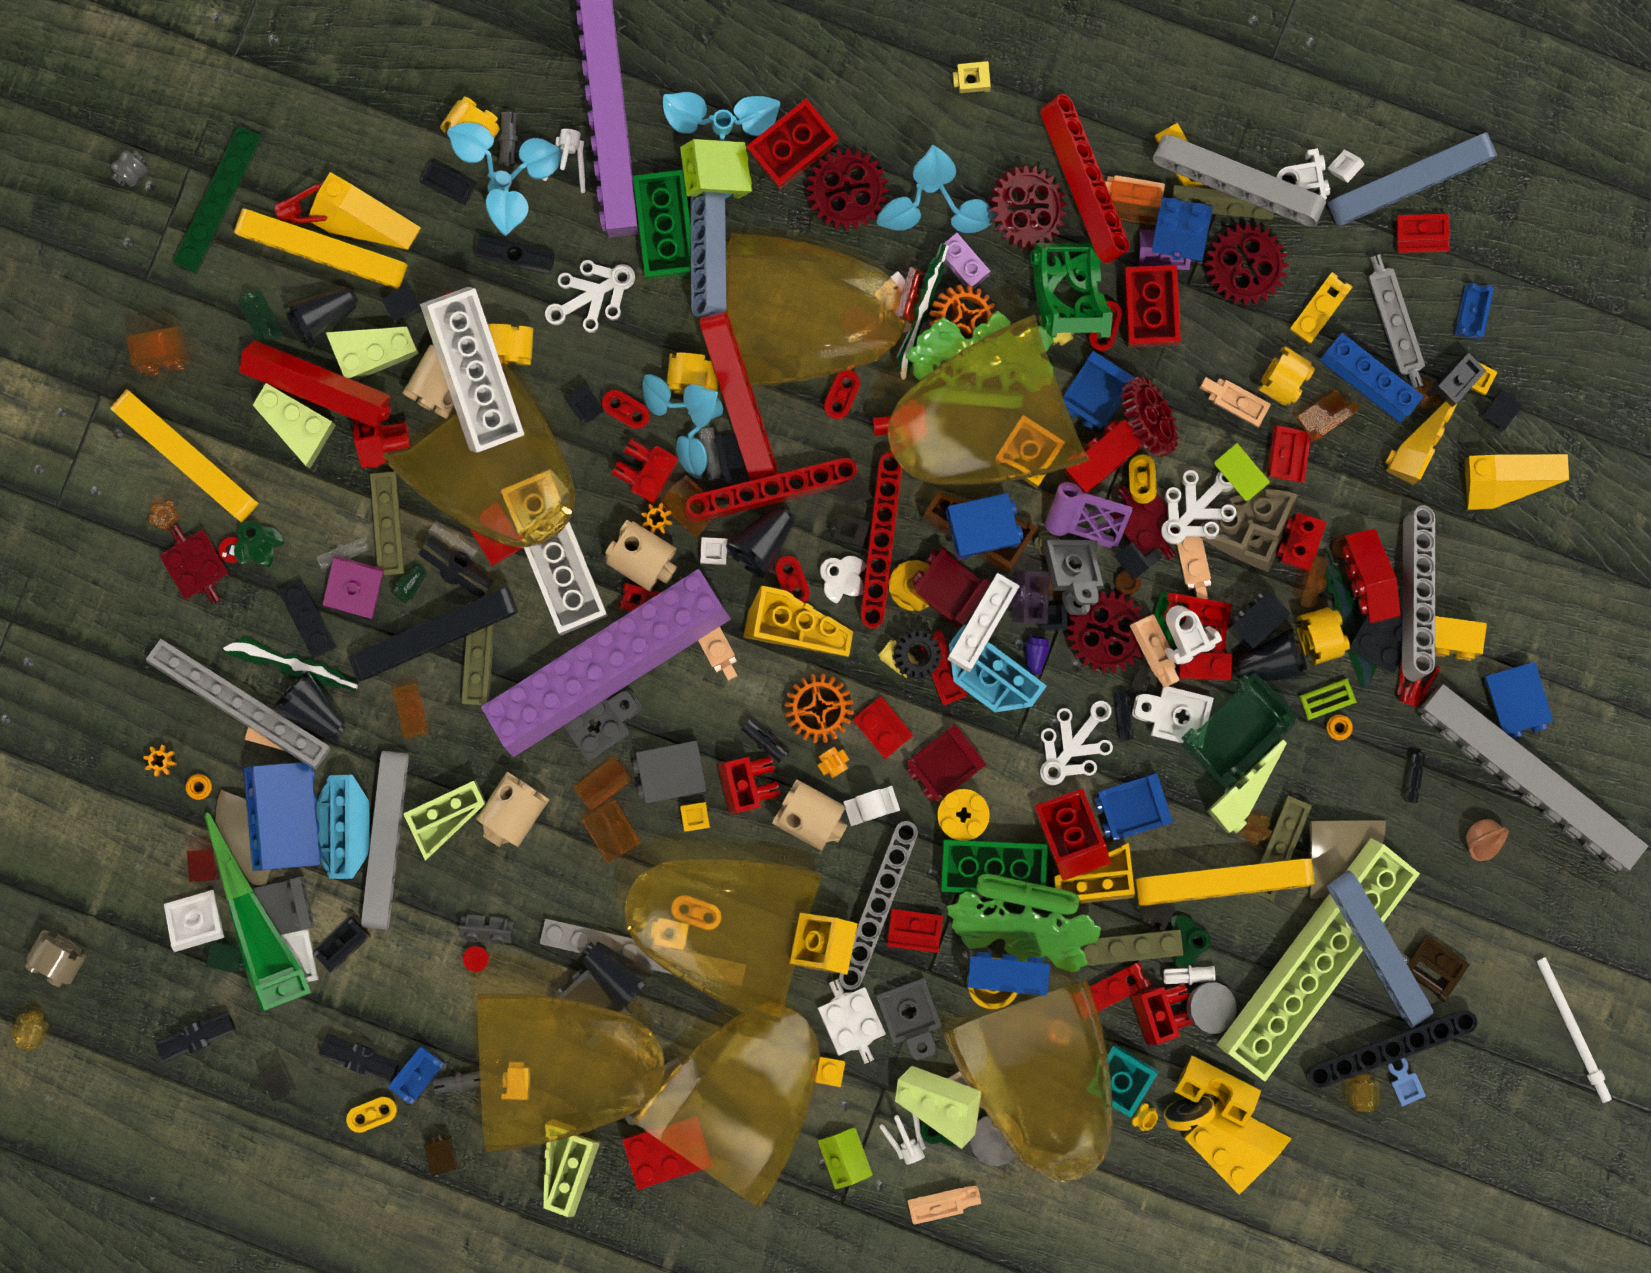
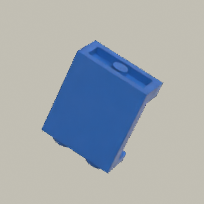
M1092 351L1073 383L1058 404L1062 407L1060 411L1071 419L1076 416L1082 420V426L1089 431L1095 433L1097 430L1101 433L1123 400L1121 397L1124 394L1122 388L1125 387L1126 382L1134 377Z
M1008 493L948 506L945 511L958 561L968 559L971 555L1012 546V548H1016L1020 545V540L1023 539L1021 525H1016L1014 515L1017 514L1014 499L1010 500Z
M1536 662L1482 677L1484 686L1488 687L1499 727L1511 738L1522 736V730L1532 728L1533 732L1548 728L1547 723L1553 721Z
M1157 773L1097 792L1098 798H1094L1098 813L1103 812L1106 822L1102 823L1106 838L1111 837L1112 842L1173 823Z

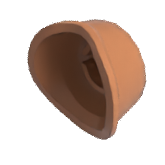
M1491 819L1480 820L1473 824L1466 834V841L1472 858L1477 861H1487L1496 856L1507 839L1508 828L1502 827Z

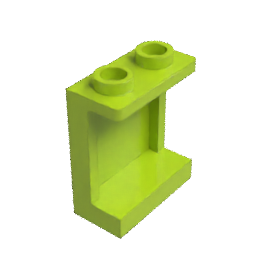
M693 139L680 147L687 196L696 197L703 192L729 193L733 194L734 198H741L752 192V180L749 174L745 142Z

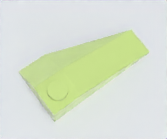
M1280 740L1207 810L1210 816L1227 833L1232 831L1237 833L1247 824L1244 819L1249 816L1287 744L1284 740Z

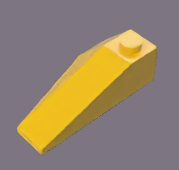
M331 172L318 191L309 217L326 216V221L311 223L329 234L352 237L353 239L371 241L409 250L421 230V227Z
M1445 401L1396 451L1392 449L1385 461L1389 465L1386 471L1412 485L1421 480L1435 452L1433 446H1436L1442 437L1445 429L1443 426L1449 421L1456 405L1451 407Z
M1568 454L1468 456L1465 459L1467 510L1494 509L1568 481Z
M761 586L748 611L743 638L849 657L853 631L829 616H825L813 609L814 607L803 603L785 590Z

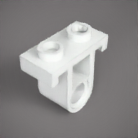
M1318 149L1308 150L1305 154L1306 160L1311 159L1312 163L1288 166L1281 169L1277 174L1276 178L1281 180L1283 176H1291L1296 186L1311 192L1317 191V194L1325 200L1327 195H1330L1328 180H1323L1322 171L1325 170L1324 156L1319 155Z
M1177 605L1168 611L1166 623L1178 649L1172 650L1167 648L1165 652L1168 659L1174 663H1188L1196 654L1210 651L1216 646V643L1222 641L1217 630L1210 626L1203 629L1199 617L1189 609ZM1186 616L1185 623L1179 626L1180 619Z
M892 786L868 792L843 802L844 806H846L845 809L851 826L900 811Z

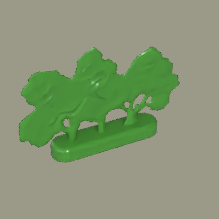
M999 311L989 318L988 323H982L977 326L973 331V337L970 339H965L962 336L957 325L945 318H941L930 329L925 330L918 336L916 346L909 349L906 358L913 363V375L917 380L924 381L930 379L934 374H939L946 380V384H926L923 391V398L939 403L1017 409L1022 407L1023 394L1009 389L1010 385L1015 382L1022 383L1028 391L1035 393L1044 384H1051L1054 367L1044 360L1041 354L1048 351L1051 344L1054 343V339L1050 337L1046 330H1043L1042 326H1027L1023 331L1013 335L1011 333L1010 321ZM945 360L950 364L951 374H948V370L943 371L941 361ZM933 365H937L938 371L933 370ZM960 365V369L955 372L954 367ZM962 371H972L977 376L975 386L956 385L955 377ZM1015 371V377L1009 379L1010 373ZM994 376L1000 377L1002 388L982 387L983 380Z
M992 874L979 876L976 889L980 895L994 900L982 902L979 896L973 892H965L959 896L956 904L947 906V914L953 918L952 928L956 934L961 936L962 942L968 949L984 948L992 944L993 941L1002 939L1006 942L1004 950L1008 955H1017V961L1027 962L1028 957L1042 958L1047 956L1054 963L1055 967L1069 972H1076L1080 970V967L1088 964L1085 953L1080 947L1097 942L1101 927L1095 925L1089 915H1079L1072 919H1065L1062 914H1074L1078 910L1080 898L1073 892ZM1005 901L1024 905V912L1012 914L1004 908L1003 903ZM978 904H984L981 909H977ZM994 905L997 906L994 913L990 915L983 914L989 906L990 908H994ZM1032 907L1051 911L1052 913L1047 918H1044L1038 913L1033 912ZM1000 909L1004 910V915L999 913ZM1057 919L1062 921V926H1057Z

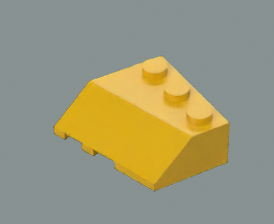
M1218 1101L1215 1104L1216 1115L1202 1127H1198L1197 1124L1193 1125L1191 1130H1188L1182 1137L1240 1195L1279 1156L1292 1138L1252 1117L1249 1118L1243 1127L1221 1116L1223 1105L1221 1101Z

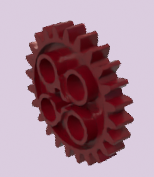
M850 148L847 149L846 155H842L841 151L837 149V157L827 153V162L822 159L818 160L821 166L820 169L812 167L816 177L808 176V181L813 183V185L806 187V191L813 193V195L807 197V201L815 202L811 207V211L819 210L817 219L820 220L826 217L825 226L834 222L836 231L840 225H844L845 232H848L850 225H853L854 229L858 231L859 223L861 222L867 228V219L870 218L876 221L875 211L880 213L883 209L879 204H887L888 202L885 197H882V195L889 193L888 188L882 187L888 183V178H880L885 170H876L877 160L869 163L870 154L861 158V151L859 149L855 156L851 155ZM855 169L863 171L864 177L856 181L850 177V173ZM830 175H835L840 181L836 186H828L825 179ZM866 183L870 184L868 188H856ZM844 185H849L851 189L856 188L851 191V195H847L846 192H840L844 190ZM828 192H839L830 197L825 195ZM860 194H866L870 197V202L866 205H860L857 203L856 197ZM835 200H842L846 206L841 211H835L832 209L831 204Z
M1027 165L1021 166L1020 169L1017 167L1012 168L1010 173L1005 172L1002 174L1003 179L995 181L999 188L990 189V192L995 197L987 199L989 203L993 204V208L988 209L987 212L994 213V217L989 222H997L998 225L995 227L994 232L1002 230L1003 233L1000 239L1010 238V246L1017 243L1018 249L1025 248V246L1028 249H1033L1034 243L1052 242V236L1060 234L1056 227L1065 225L1060 218L1067 216V213L1061 211V207H1065L1068 204L1061 202L1060 198L1066 194L1058 193L1057 189L1061 184H1052L1053 175L1045 178V169L1037 173V166L1030 167L1029 170ZM1036 188L1040 191V200L1035 196ZM1012 190L1017 193V201H1014L1012 198ZM1037 204H1047V208H1037L1033 210L1023 209L1017 211L1007 210L1008 206L1018 207L1022 205L1031 206ZM1038 214L1043 217L1042 225L1037 220ZM1015 215L1020 220L1019 227L1016 226L1014 223Z
M1249 223L1246 224L1244 230L1241 229L1239 224H1236L1235 232H1232L1228 227L1225 230L1226 237L1220 233L1217 235L1220 243H1211L1210 246L1215 251H1208L1206 254L1212 258V260L1205 262V266L1212 268V270L1206 273V276L1214 277L1209 285L1219 286L1216 291L1217 295L1223 291L1226 293L1224 301L1233 297L1234 305L1240 299L1243 300L1244 307L1248 305L1249 300H1252L1253 304L1257 306L1259 297L1264 302H1267V293L1275 296L1276 290L1274 286L1278 288L1283 286L1282 282L1278 279H1285L1287 277V274L1281 270L1289 266V264L1282 262L1288 254L1279 252L1284 244L1276 245L1274 243L1278 237L1277 235L1272 238L1268 237L1270 229H1266L1261 233L1259 224L1254 230H1251ZM1247 242L1256 243L1258 252L1254 254L1249 253L1245 248V244ZM1235 245H1238L1240 247L1244 260L1246 262H1252L1250 271L1258 280V285H1255V283L1253 282V278L1250 274L1249 269L1247 267H1241L1244 261L1243 258L1240 256L1239 252L1235 249ZM1225 254L1233 255L1236 259V264L1232 266L1226 265L1223 262V256ZM1261 264L1268 265L1271 270L1270 275L1262 276L1258 272V266ZM1238 276L1245 277L1248 280V286L1246 288L1238 287L1235 283V278Z
M1138 376L1126 382L1125 387L1122 388L1124 394L1121 397L1125 401L1122 403V406L1127 411L1124 415L1129 417L1128 425L1132 426L1133 435L1137 434L1138 442H1143L1144 449H1149L1150 454H1155L1156 457H1164L1175 451V447L1178 446L1177 439H1179L1175 431L1179 429L1174 424L1176 418L1172 416V408H1169L1167 405L1168 400L1163 399L1162 391L1158 392L1156 384L1152 385L1150 379L1146 380L1144 376Z
M1101 591L1100 599H1098L1095 605H1090V610L1086 615L1069 617V620L1074 625L1067 626V630L1073 632V635L1066 639L1075 643L1069 650H1078L1079 653L1075 656V659L1083 657L1085 659L1082 664L1083 667L1090 662L1092 664V672L1098 666L1101 667L1102 674H1105L1107 668H1110L1112 674H1115L1117 666L1122 671H1126V662L1132 666L1135 665L1133 656L1142 658V654L1138 651L1141 647L1132 629L1129 632L1120 631L1118 621L1120 619H1128L1133 624L1147 616L1138 615L1141 606L1133 608V598L1127 603L1124 602L1125 594L1123 593L1116 599L1114 591H1111L1109 598H1106L1105 593ZM1098 609L1106 611L1108 615L1107 621L1104 623L1097 622L1094 619V612ZM1091 623L1102 629L1110 626L1112 627V633L1127 637L1130 641L1127 643L1114 636L1105 639L1103 632L1088 628L1086 624ZM1094 633L1098 637V644L1094 647L1086 645L1084 641L1086 634ZM1113 642L1119 643L1122 647L1121 655H1111L1108 650L1109 645Z

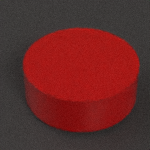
M480 946L468 948L463 955L464 966L472 972L484 970L489 963L488 952Z

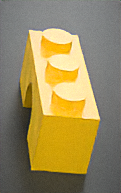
M1191 1056L1182 1070L1174 1092L1195 1103L1199 1102L1203 1094H1212L1222 1102L1223 1110L1221 1116L1244 1127L1255 1110L1261 1090Z

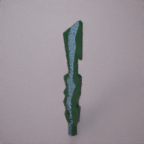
M1326 553L1319 557L1324 567L1323 576L1327 592L1332 594L1334 611L1338 610L1342 617L1341 630L1346 631L1349 639L1356 628L1360 616L1352 608L1353 598L1349 596V587L1342 581V572L1334 567L1330 554ZM1348 651L1362 689H1366L1376 667Z

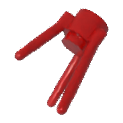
M324 182L319 185L316 184L292 198L276 203L275 212L278 219L283 222L288 221L292 225L326 221V216L298 217V214H301V206L298 201L319 191Z
M1401 660L1399 686L1396 694L1400 695L1399 702L1418 708L1419 703H1423L1425 695L1434 682L1440 668L1436 667L1423 689L1420 687L1422 678L1415 681L1414 684L1407 682L1406 687H1404L1405 676L1402 671Z

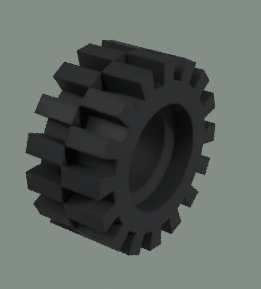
M913 631L904 635L896 642L897 645L893 649L894 655L892 657L896 662L894 664L895 667L900 669L899 672L902 675H907V678L920 679L932 674L938 668L939 660L942 658V654L939 652L941 647L937 645L938 641L936 638H931V634H925L923 631ZM913 645H919L926 651V660L921 665H915L908 659V650Z

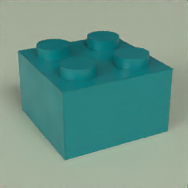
M1115 1044L1086 1091L1131 1118L1160 1071Z

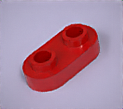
M1106 301L1108 307L1113 312L1111 337H1106V342L1100 344L1097 341L1099 336L1097 333H1090L1089 335L1090 346L1098 352L1108 351L1115 342L1122 318V310L1113 301Z
M844 370L836 376L824 404L825 412L831 419L841 420L848 415L860 388V379L855 372ZM844 380H850L852 386L844 388L842 383ZM840 403L842 405L841 411H834L832 409L833 404Z
M611 390L604 395L602 406L608 415L635 430L643 429L648 425L650 413L646 406L619 390ZM615 399L620 401L618 408L611 407V402ZM641 413L642 419L634 421L632 418L633 414Z
M792 556L782 557L778 560L775 567L782 590L791 594L795 589L801 590L802 596L797 599L806 603L810 597V590L799 561ZM786 565L793 567L791 574L784 573L783 569Z

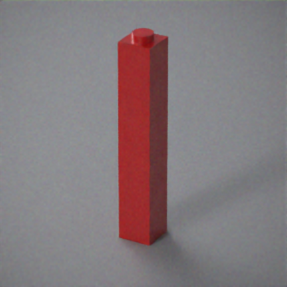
M255 340L242 351L239 372L374 428L383 420L386 421L391 413V406H389L391 395Z

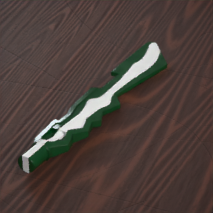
M939 243L936 255L929 263L928 271L923 277L922 287L919 289V300L913 307L915 319L896 356L902 380H907L913 364L906 358L909 349L917 344L922 324L928 320L937 285L940 284L945 266V257L949 249L948 245Z
M247 636L223 648V652L260 666L263 665V661L279 666L281 672L299 677L304 671H307L313 679L318 680L317 684L334 688L342 687L355 692L359 685V682L344 677L339 670L329 669L325 663H315L313 659L302 660L295 653L284 657Z

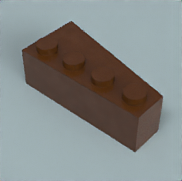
M938 492L924 513L922 520L952 539L945 511L948 506L966 503V501ZM1015 519L1016 525L1020 524L1023 532V539L1020 540L1021 543L1018 547L1012 548L1011 546L976 555L1008 575L1038 526L1026 524Z

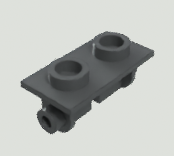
M467 914V917H461V926H459L460 938H464L468 942L482 940L490 941V943L495 945L511 944L513 922L508 921V918L490 917L488 926L484 925L485 916Z

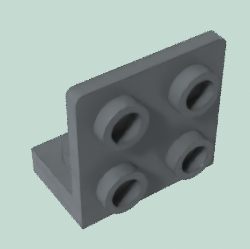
M297 877L253 889V892L280 935L314 928L304 877Z

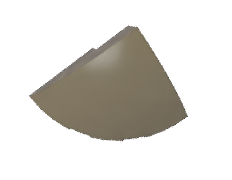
M1267 489L1264 493L1256 494L1249 501H1245L1241 495H1237L1228 501V504L1236 509L1235 518L1230 522L1204 520L1200 525L1201 527H1204L1208 522H1215L1219 526V532L1214 539L1200 538L1238 560L1269 572L1284 536L1288 519L1291 517L1297 494ZM1230 510L1224 511V514L1226 516H1232V512ZM1212 527L1206 528V530H1207L1208 533H1210V534H1214V533H1215L1214 528H1212Z
M220 790L216 806L217 828L245 878L259 887L266 886L273 869L252 871L246 799Z
M1386 820L1309 822V859H1312L1315 885L1310 886V899L1324 898L1329 895L1327 885L1346 872L1370 838L1383 844Z

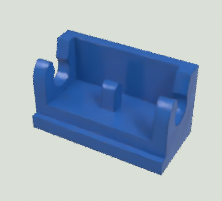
M1476 283L1465 285L1454 335L1474 340H1480L1484 337L1494 287L1488 285L1480 287Z
M420 1046L388 1088L407 1103L413 1104L445 1063L427 1048Z

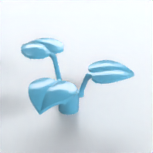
M691 92L664 94L663 111L668 123L674 130L683 134H691L696 131L698 123L705 125L712 122L713 131L720 135L719 141H724L725 135L731 132L733 123L736 125L742 124L743 131L750 136H760L775 124L780 108V101L764 96H751L741 99L735 105V116L728 110H719L714 116L710 115L709 118L702 120L706 115L707 107L705 101L699 95ZM725 193V199L728 198L731 194Z
M461 123L449 128L447 131L453 151L464 162L477 163L486 155L489 170L488 177L491 178L488 183L489 194L486 198V209L497 229L503 235H508L526 218L528 213V203L524 196L516 191L508 192L512 180L524 168H527L528 174L534 179H543L552 175L560 165L562 151L546 140L539 138L528 139L519 149V158L523 164L512 174H508L506 171L494 172L491 153L488 151L494 143V138L488 129L476 123Z
M932 145L926 155L918 161L913 169L914 180L918 183L916 184L917 193L915 201L912 203L908 197L894 199L881 210L877 216L876 223L879 226L892 230L912 228L921 218V212L916 207L920 203L922 190L933 193L938 188L941 190L952 211L956 213L951 219V225L960 232L975 233L984 230L992 224L989 220L994 217V214L987 212L991 208L988 203L978 199L966 201L961 205L960 209L956 208L943 184L949 183L955 177V164L945 152Z
M652 374L644 375L642 382L643 397L648 409L653 414L658 416L664 415L667 412V407H686L689 410L688 414L691 415L696 427L688 433V437L680 436L678 438L676 452L682 467L693 477L702 479L707 465V454L703 444L694 438V435L702 427L708 425L711 419L722 415L723 406L717 398L718 392L691 384L684 390V402L672 403L669 401L671 391L668 385L658 376Z

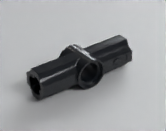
M480 235L475 257L506 264L512 268H522L550 275L554 265L555 253L523 246L518 242H507ZM514 249L522 252L521 258L517 261L509 259V253Z
M432 536L418 553V555L440 570L443 580L453 585L460 584L479 599L485 595L494 582L472 566V560L466 553L462 551L453 552Z
M226 1011L203 1022L198 1021L180 1029V1032L155 1042L156 1049L163 1063L188 1052L193 1053L211 1045V1042L236 1032L231 1016Z
M329 1034L323 1040L319 1052L320 1056L344 1064V1067L364 1075L367 1073L390 1083L393 1081L400 1063L374 1052L375 1050L356 1042L352 1044Z

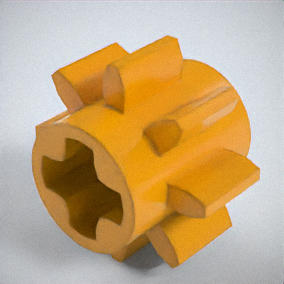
M662 503L655 509L649 504L650 511L648 514H641L644 518H647V522L642 524L643 528L650 526L651 533L654 534L656 530H661L665 534L664 527L666 525L672 526V522L667 520V517L672 514L671 511L664 513L662 511ZM661 513L660 516L664 520L663 523L658 522L657 526L653 525L654 522L650 519L651 516Z
M161 745L159 751L154 747H150L152 752L150 756L143 757L149 763L145 769H154V776L159 777L160 771H164L165 774L169 775L170 771L168 768L171 765H177L171 759L175 752L166 753L165 745ZM157 755L165 757L162 761L163 766L155 765V762L158 761Z
M833 747L819 756L822 763L817 766L824 776L829 773L831 778H834L848 769L845 762L849 758L843 749L838 752Z

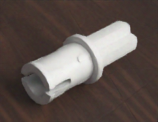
M1188 965V968L1164 969L1163 980L1165 984L1188 983L1189 985L1198 982H1215V967H1191V965Z

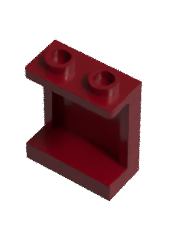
M943 547L938 551L933 550L925 560L928 565L923 572L918 570L910 581L913 585L909 591L958 628L965 624L982 600L991 583L985 578L980 580L946 554L948 550Z
M954 724L906 762L909 767L905 770L914 781L917 779L921 781L924 785L921 791L931 802L935 799L938 803L987 764L957 725Z

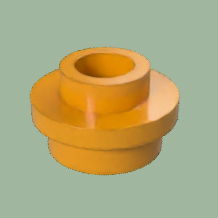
M1335 715L1327 722L1326 729L1331 738L1344 740L1351 735L1353 726L1348 717ZM1336 723L1343 724L1344 730L1341 733L1335 730Z
M195 774L186 782V792L193 799L202 800L211 793L212 784L205 775ZM198 782H201L204 786L201 792L195 790V785Z

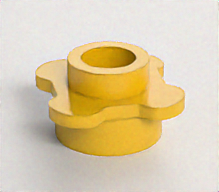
M1146 1103L1141 1104L1134 1114L1132 1125L1135 1127L1139 1126L1141 1131L1152 1129L1158 1120L1156 1109L1149 1108V1105Z

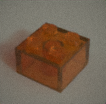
M177 326L126 336L131 366L140 373L144 372V376L158 374L159 369L169 368V371L184 369L185 364H190L185 333Z

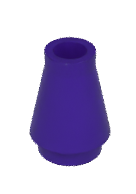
M1029 636L1028 642H1025L1026 671L1029 673L1042 674V668L1051 647L1048 645V638Z

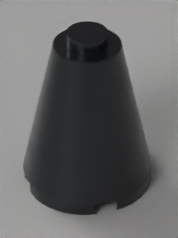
M345 286L289 301L283 307L284 310L287 308L290 310V313L286 316L300 340L306 339L308 344L305 346L311 349L327 335L326 333L331 332L356 309L355 303L358 302V299L351 288L347 289Z
M783 506L781 508H772L730 539L726 545L727 551L736 562L740 560L746 564L745 569L757 577L764 578L769 574L794 524L793 514Z
M1289 629L1238 657V663L1234 664L1238 679L1243 678L1244 682L1308 678V674L1303 671L1307 670V665L1301 644L1296 642L1294 638L1297 635L1295 629Z
M304 671L298 677L300 679L298 683H292L272 710L327 740L331 737L336 739L345 729L342 725L345 720L313 677L307 671Z
M599 941L595 944L590 942L581 952L584 956L581 960L619 1011L623 1009L624 1005L627 1006L645 985L643 981L647 977L650 979L653 974L650 968Z

